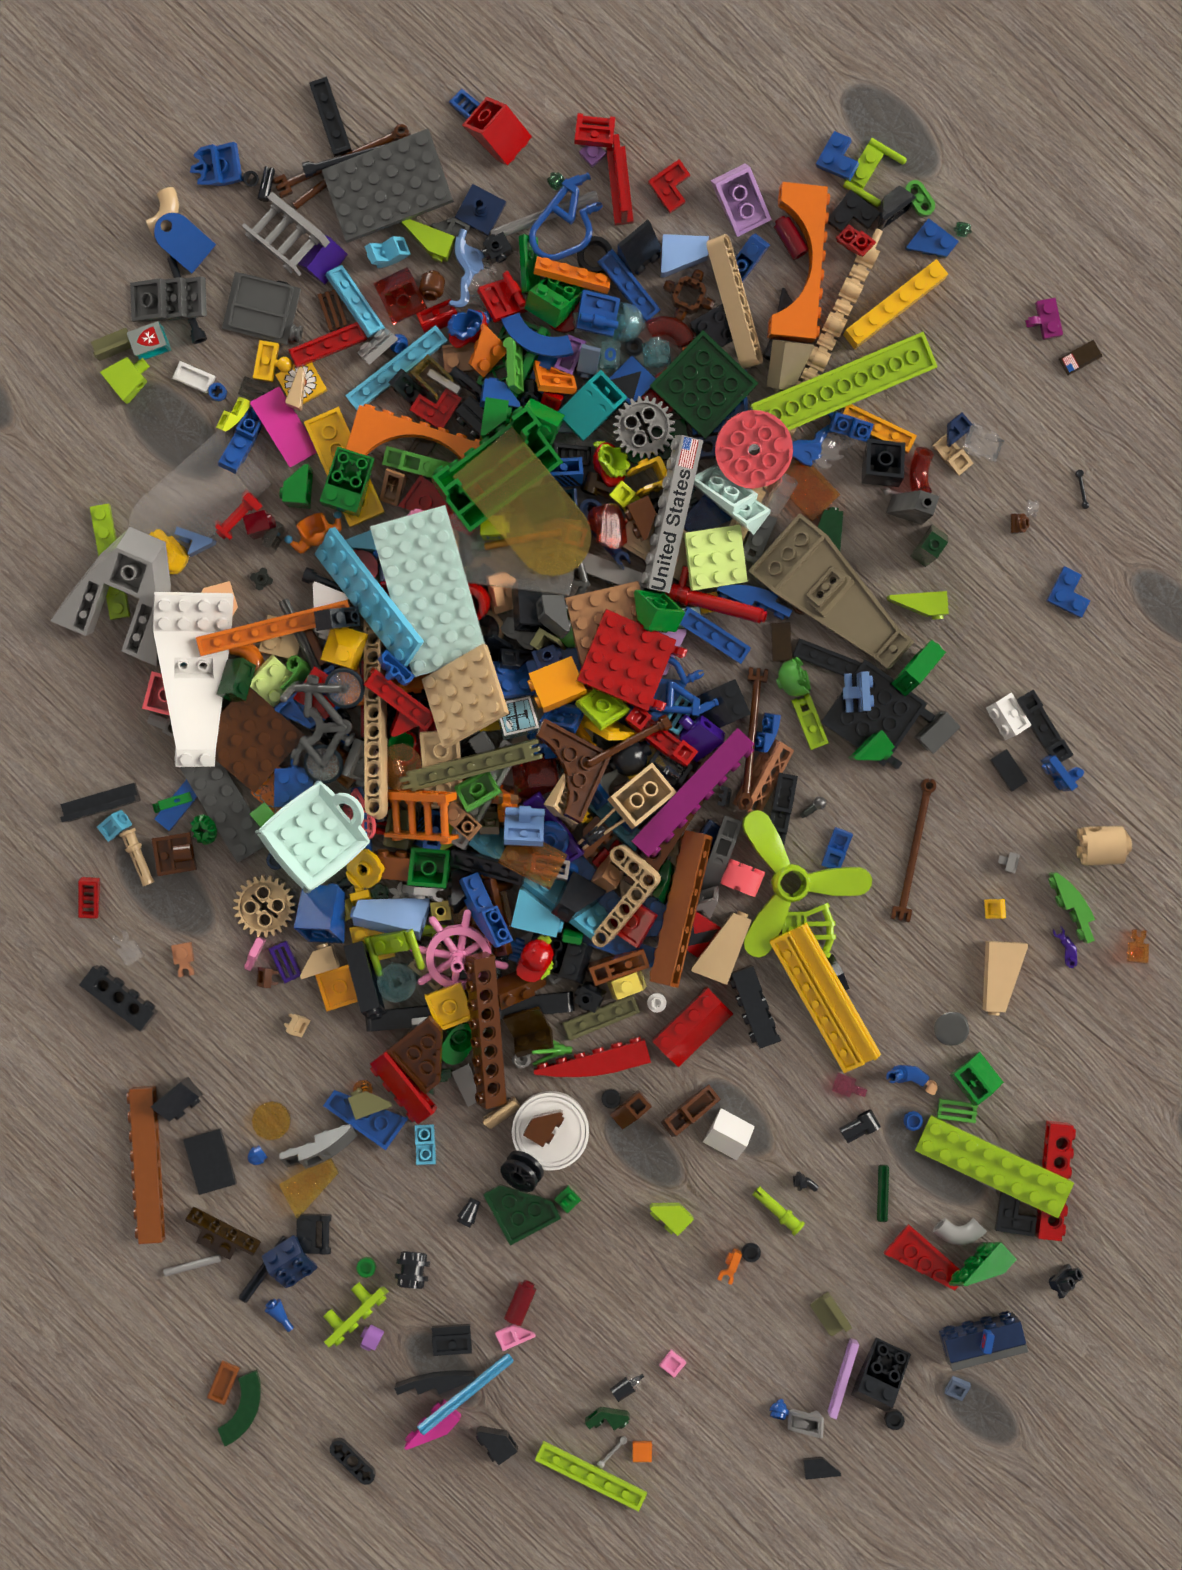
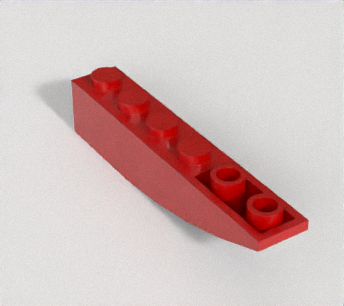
M638 1036L629 1039V1043L622 1044V1041L610 1044L611 1047L604 1049L602 1046L592 1049V1053H576L574 1058L566 1059V1057L555 1059V1063L548 1064V1062L539 1063L533 1071L534 1075L551 1077H588L619 1072L651 1063L645 1038L641 1039Z

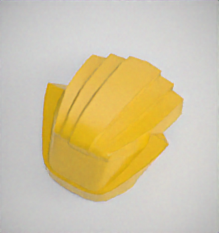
M156 529L149 535L166 542L169 573L173 575L179 574L189 560L185 547L173 536L168 537L164 531Z

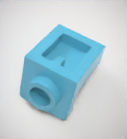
M119 810L108 816L97 828L109 842L123 830L129 828L132 823L128 816L122 810Z

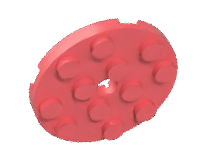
M747 410L734 415L722 426L716 439L715 455L720 470L731 482L744 488L755 489L769 486L784 475L792 460L793 444L787 427L775 415L762 410ZM752 444L759 446V452L755 455L750 454L748 451L749 446Z

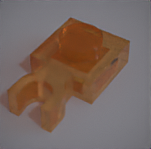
M1137 929L1132 930L1131 935L1134 942L1128 943L1127 962L1148 963L1149 944L1144 943L1147 930L1141 931V937L1137 936Z

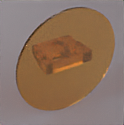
M395 744L387 748L388 786L395 790H402L401 785L408 783V781L400 782L399 778L406 776L407 771L422 768V759L411 746Z

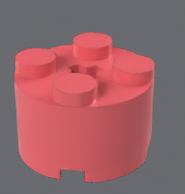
M729 859L720 884L756 897L765 872L756 868L752 871L753 867L743 863L739 866L740 862Z

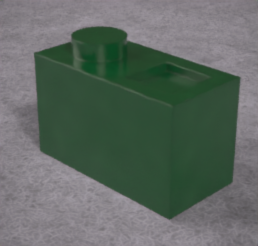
M244 658L227 659L217 695L229 702L246 701L256 665Z

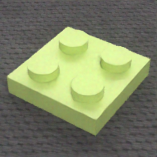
M272 654L255 671L250 687L271 706L275 707L280 702V696L284 692L280 687L289 680L293 673Z

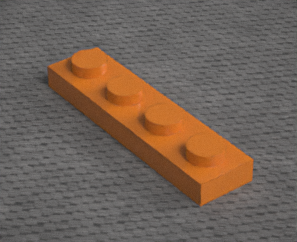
M537 256L533 273L608 294L611 279L608 275L591 272L585 268L571 266L567 263H560Z

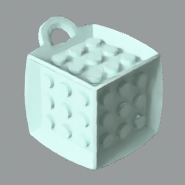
M316 781L312 787L286 804L259 830L255 831L278 864L305 893H310L340 871L370 843L366 832L361 826L364 820V811L359 801L347 793L335 794L321 781ZM339 804H347L353 810L352 819L343 812Z

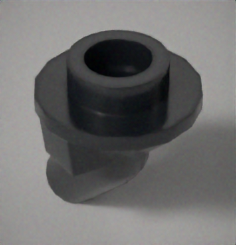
M797 1172L796 1176H793V1185L797 1187L798 1191L807 1188V1186L813 1192L818 1190L819 1186L801 1172Z

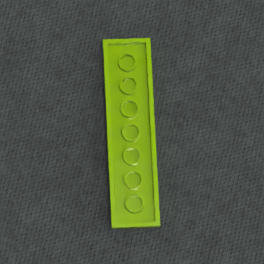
M930 1115L915 1148V1151L1056 1218H1059L1074 1185V1182L932 1115Z

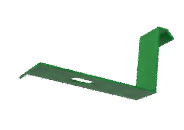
M190 792L158 801L152 804L154 812L158 813L161 810L193 800ZM180 799V802L175 803L174 800Z

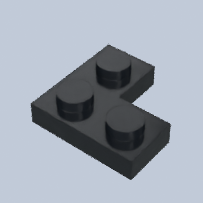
M849 190L829 216L828 224L841 233L849 222L854 219L868 230L880 215V212L852 190Z
M1000 1191L995 1230L1034 1237L1037 1217L1018 1214L1020 1200Z

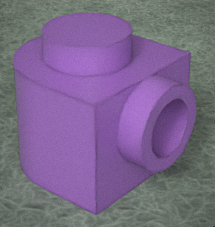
M370 1325V1327L365 1326L360 1336L363 1338L360 1346L365 1350L371 1351L372 1349L375 1351L384 1331L373 1325Z

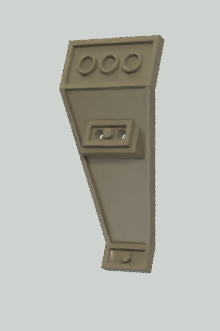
M801 513L797 515L748 570L778 597L874 658L888 671L914 643L913 639L898 628L828 535ZM833 579H837L836 583L831 584ZM819 594H824L822 598H818Z

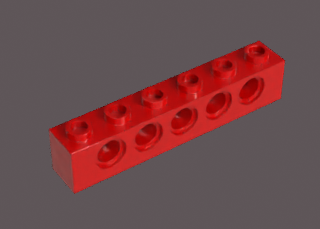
M1046 1120L1042 1167L1066 1179L1072 1176L1070 1159H1073L1074 1156L1072 1140H1075L1076 1129L1072 1124ZM1059 1138L1064 1139V1144L1061 1147L1056 1146V1141ZM1061 1157L1062 1163L1059 1166H1055V1159ZM1066 1203L1059 1218H1056L1053 1223H1048L1050 1214L1037 1209L1035 1236L1038 1239L1062 1241V1236H1065L1066 1225L1064 1224V1217H1067L1068 1214Z

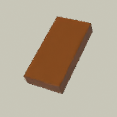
M222 1360L207 1398L225 1405L240 1367Z

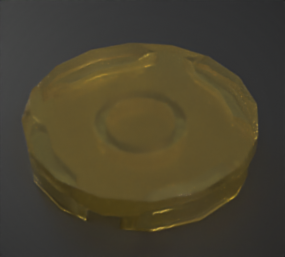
M275 1101L265 1102L260 1105L252 1117V1125L256 1134L267 1140H276L284 1136L291 1124L288 1109L283 1104Z

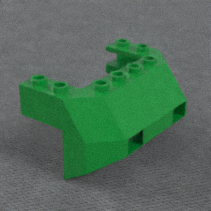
M528 405L524 408L520 406L513 411L510 424L507 426L503 424L495 430L496 434L491 438L487 436L479 442L481 445L476 449L472 447L464 453L465 457L462 460L456 459L446 467L441 465L433 471V485L460 523L469 532L563 463L540 432L542 424ZM523 451L528 460L514 469L509 461ZM479 485L484 492L472 500L467 493Z

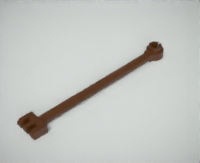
M399 124L390 134L344 155L409 136L408 127L404 124ZM404 129L405 131L403 134H399L398 130ZM322 170L316 171V174H313L312 177L323 173ZM303 172L287 180L285 174L274 178L273 182L274 184L282 182L276 186L277 191L285 189L279 193L280 198H284L293 194L292 186L312 177L306 178Z
M749 667L748 681H753L748 738L755 743L761 682L767 683L768 669H764L763 676H760L761 668H757L756 675H753V667ZM754 751L745 760L742 796L737 801V806L741 811L744 808L742 800L746 799L749 801L745 811L751 809L753 805V800L750 797Z
M929 778L922 780L920 783L922 799L899 907L892 906L890 919H895L896 912H898V920L902 921L904 914H906L905 922L908 923L912 915V909H907L908 898L929 798L936 789V782L933 779L929 780ZM930 782L932 784V788L927 789L926 783Z

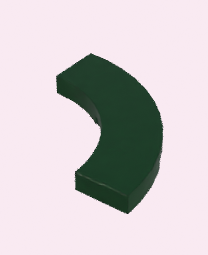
M257 1369L238 1378L241 1387L239 1407L234 1416L217 1429L224 1447L239 1439L247 1431L258 1412L261 1398V1382Z

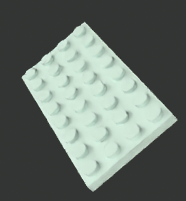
M446 505L370 526L390 598L424 641L409 663L415 677L435 672L481 644H485Z

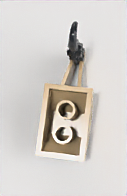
M651 763L607 799L614 808L590 832L582 837L578 845L583 850L623 822H626L631 829L635 828L677 792L655 765ZM617 811L622 819L605 830V827L601 825Z

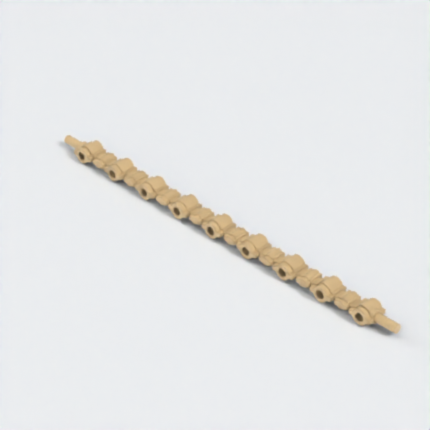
M876 229L872 236L876 244L863 257L856 256L854 262L858 263V265H853L849 276L852 278H846L838 294L842 299H837L832 309L836 312L829 313L822 328V331L826 333H821L816 343L819 345V348L814 346L806 363L809 369L805 368L800 377L803 382L819 376L818 371L823 373L831 356L827 351L833 350L837 341L834 337H840L848 320L844 316L848 317L853 306L850 303H856L864 286L860 282L864 283L870 272L866 269H872L880 253L879 250H876V245L883 233L882 230ZM796 428L789 430L791 439L795 433ZM768 486L752 489L758 494V502L761 503L766 494L762 489H767ZM732 519L729 526L738 525L739 523ZM741 525L742 540H744L748 530Z

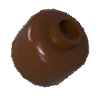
M435 270L422 274L419 292L424 299L435 301L442 297L445 286L444 277Z

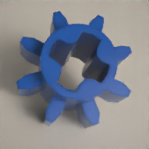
M516 937L515 941L510 942L513 954H509V960L518 962V959L521 958L522 950L525 947V940Z

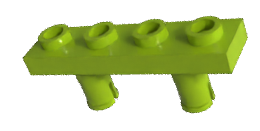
M360 1282L357 1283L351 1291L362 1302V1306L346 1321H342L333 1309L323 1316L334 1329V1333L324 1341L329 1348L333 1345L336 1347L345 1340L343 1336L348 1331L352 1333L359 1326L357 1322L361 1318L364 1320L373 1313L371 1309L375 1305L380 1306L387 1299L385 1295L389 1291L384 1286L370 1295Z

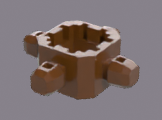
M696 269L691 278L688 276L682 277L677 285L674 281L666 280L663 289L669 294L673 293L672 303L676 308L675 320L682 322L687 313L691 315L697 313L700 306H703V309L708 311L713 309L715 302L709 297L705 298L706 288L701 283L704 276L703 271ZM688 285L695 290H699L700 295L695 305L691 304L690 306L683 301H679L678 296L683 286Z

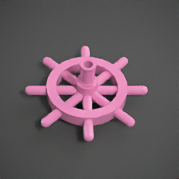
M470 910L464 911L462 924L450 925L445 928L441 926L436 917L431 916L429 918L430 924L437 933L432 937L428 947L419 946L421 954L426 955V965L429 972L417 980L418 985H424L431 979H434L444 987L462 982L463 988L466 990L467 979H459L460 972L462 970L465 971V956L472 954L480 948L483 952L492 954L490 941L480 931L469 926ZM459 935L457 947L449 936ZM467 936L476 941L465 948ZM443 941L450 951L436 949V947ZM434 956L448 960L437 966ZM495 960L496 968L505 970L509 967L507 962ZM450 967L452 970L451 978L442 973Z

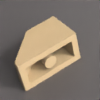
M328 943L316 946L317 950L313 951L300 978L304 979L340 967L334 945L328 946Z

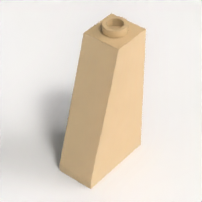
M738 911L737 914L732 912L721 926L719 932L692 964L690 970L727 985L751 923V919L748 918L749 914Z
M986 941L983 1010L988 1011V1015H1000V1012H1006L1028 949L1027 943Z

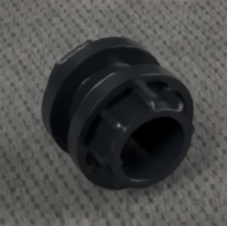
M409 1251L401 1252L400 1259L397 1258L396 1264H401V1273H395L394 1277L398 1279L397 1285L404 1288H424L425 1281L428 1282L429 1276H423L424 1266L430 1267V1262L427 1261V1254Z

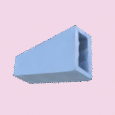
M430 899L358 900L356 906H353L351 909L350 917L353 919L354 926L384 933L413 929L416 940L420 941L431 909Z

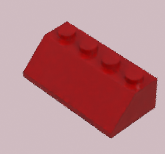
M706 986L652 1039V1042L679 1067L733 1013Z
M387 1050L370 1063L372 1073L376 1077L380 1076L384 1081L382 1083L384 1088L388 1092L392 1091L396 1096L394 1100L400 1107L404 1106L408 1111L406 1115L412 1122L416 1121L419 1124L435 1113L437 1106L427 1093L424 1094L389 1055Z

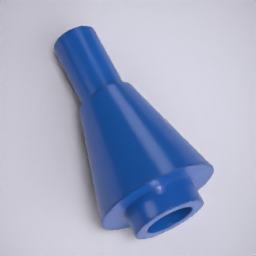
M274 1298L266 1304L265 1312L281 1323L287 1332H290L294 1327L287 1319L281 1299L276 1300Z

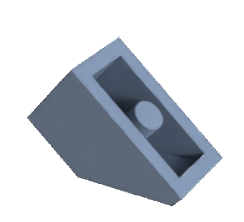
M582 344L577 366V375H580L581 379L590 380L597 374L601 348Z

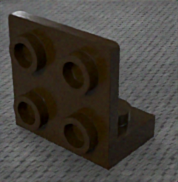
M540 1007L530 1008L503 1017L504 1023L514 1038V1049L517 1058L532 1054L533 1050L554 1047L552 1028Z

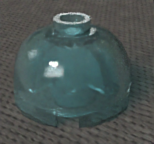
M620 302L616 319L618 327L614 330L612 338L621 342H630L635 340L644 331L645 320H643V315L638 307L630 303Z

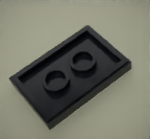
M221 1128L183 1139L199 1195L237 1184Z

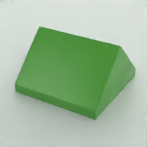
M491 772L472 776L454 787L467 813L474 811L502 794Z

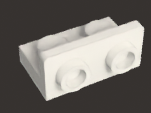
M1012 693L986 707L989 716L993 719L1005 740L1018 735L1031 726Z

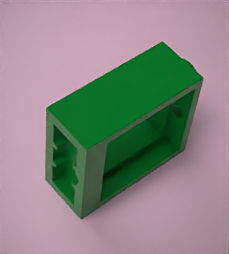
M933 640L929 641L914 655L891 684L906 697L921 684L946 652L938 643Z

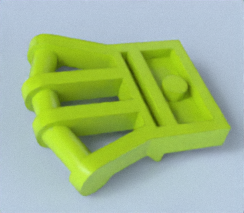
M827 902L808 911L788 912L782 927V934L804 923H807L808 926H826V934L814 936L816 940H826L822 950L825 956L830 958V950L834 939H836V934H834L836 921L833 920L830 913L829 903ZM822 911L825 921H807V916Z

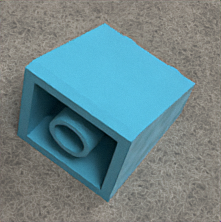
M523 886L520 887L511 927L557 937V932H562L564 921L551 913L553 909Z

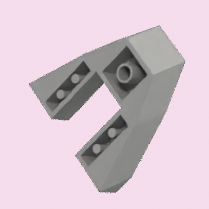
M129 527L99 555L65 598L51 619V622L84 636L93 633L109 586H112L140 598L121 651L154 666H158L160 664L152 628L154 592H171L166 542Z

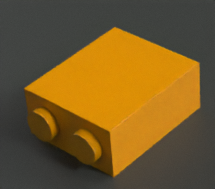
M572 656L528 673L530 680L527 683L531 692L535 690L537 695L534 698L538 709L542 708L544 713L576 701L587 694L584 684L576 681L579 672Z

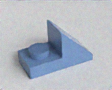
M176 527L174 533L179 537L178 540L190 544V541H192L188 551L190 557L215 546L217 542L212 538L180 527Z

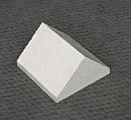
M720 1108L702 1142L737 1160L747 1147L755 1126Z

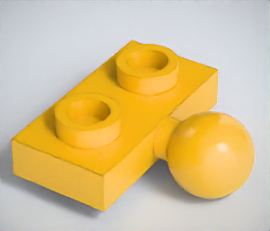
M259 340L253 379L273 382L276 367L282 372H288L292 369L293 364L290 358L281 357L277 359L280 346L278 343Z

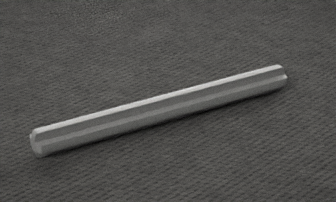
M591 191L579 196L577 209L597 202L599 200L597 192ZM570 200L558 204L564 211L569 212ZM544 210L491 229L490 233L497 235L504 232L505 236L532 227ZM552 211L545 221L556 218L558 215Z

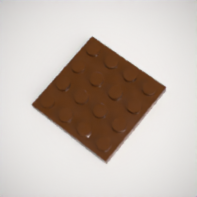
M250 688L246 701L231 702L220 714L215 760L255 793L274 772V769L298 745L300 738L305 734L282 714L276 712L274 707Z

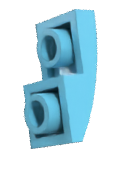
M434 1124L415 1125L416 1165H435Z

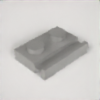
M387 328L381 329L375 333L374 338L370 342H366L360 347L357 354L370 365L398 339Z

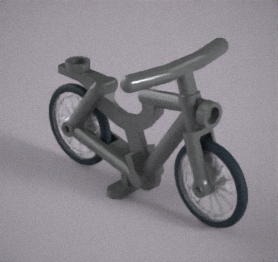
M339 668L332 671L327 676L325 683H318V676L308 675L306 683L303 684V681L300 680L293 682L280 696V701L286 702L294 692L305 693L304 717H312L314 719L316 731L311 737L304 735L300 738L298 748H294L291 753V759L294 760L293 765L297 766L302 750L305 749L304 769L307 775L312 780L321 781L323 784L336 781L342 774L343 759L336 750L341 740L345 741V746H350L356 737L355 733H351L349 736L346 735L351 731L352 724L349 720L342 719L322 694L326 693L330 702L341 708H351L358 705L364 697L365 685H363L364 682L361 676L348 668ZM313 696L335 722L324 723L318 710L312 707ZM336 732L329 745H315L323 733Z

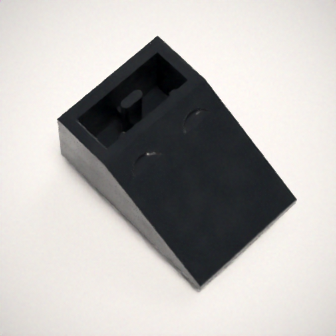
M533 932L531 941L537 939L542 934ZM549 936L552 940L550 945L554 953L552 959L553 969L550 970V975L583 984L593 947L583 942L581 945L565 943L562 941L563 937Z
M876 1337L857 1376L851 1395L885 1412L892 1409L911 1354Z

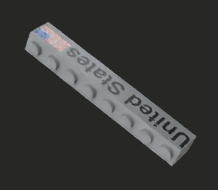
M675 435L671 442V457L667 460V475L662 482L663 493L658 500L659 511L654 519V534L650 537V552L645 560L647 566L641 578L643 588L670 593L703 440L684 435Z

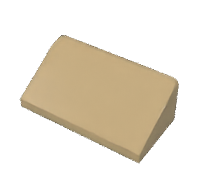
M511 1097L507 1100V1104L498 1106L483 1117V1124L492 1129L517 1112L521 1105L515 1097Z

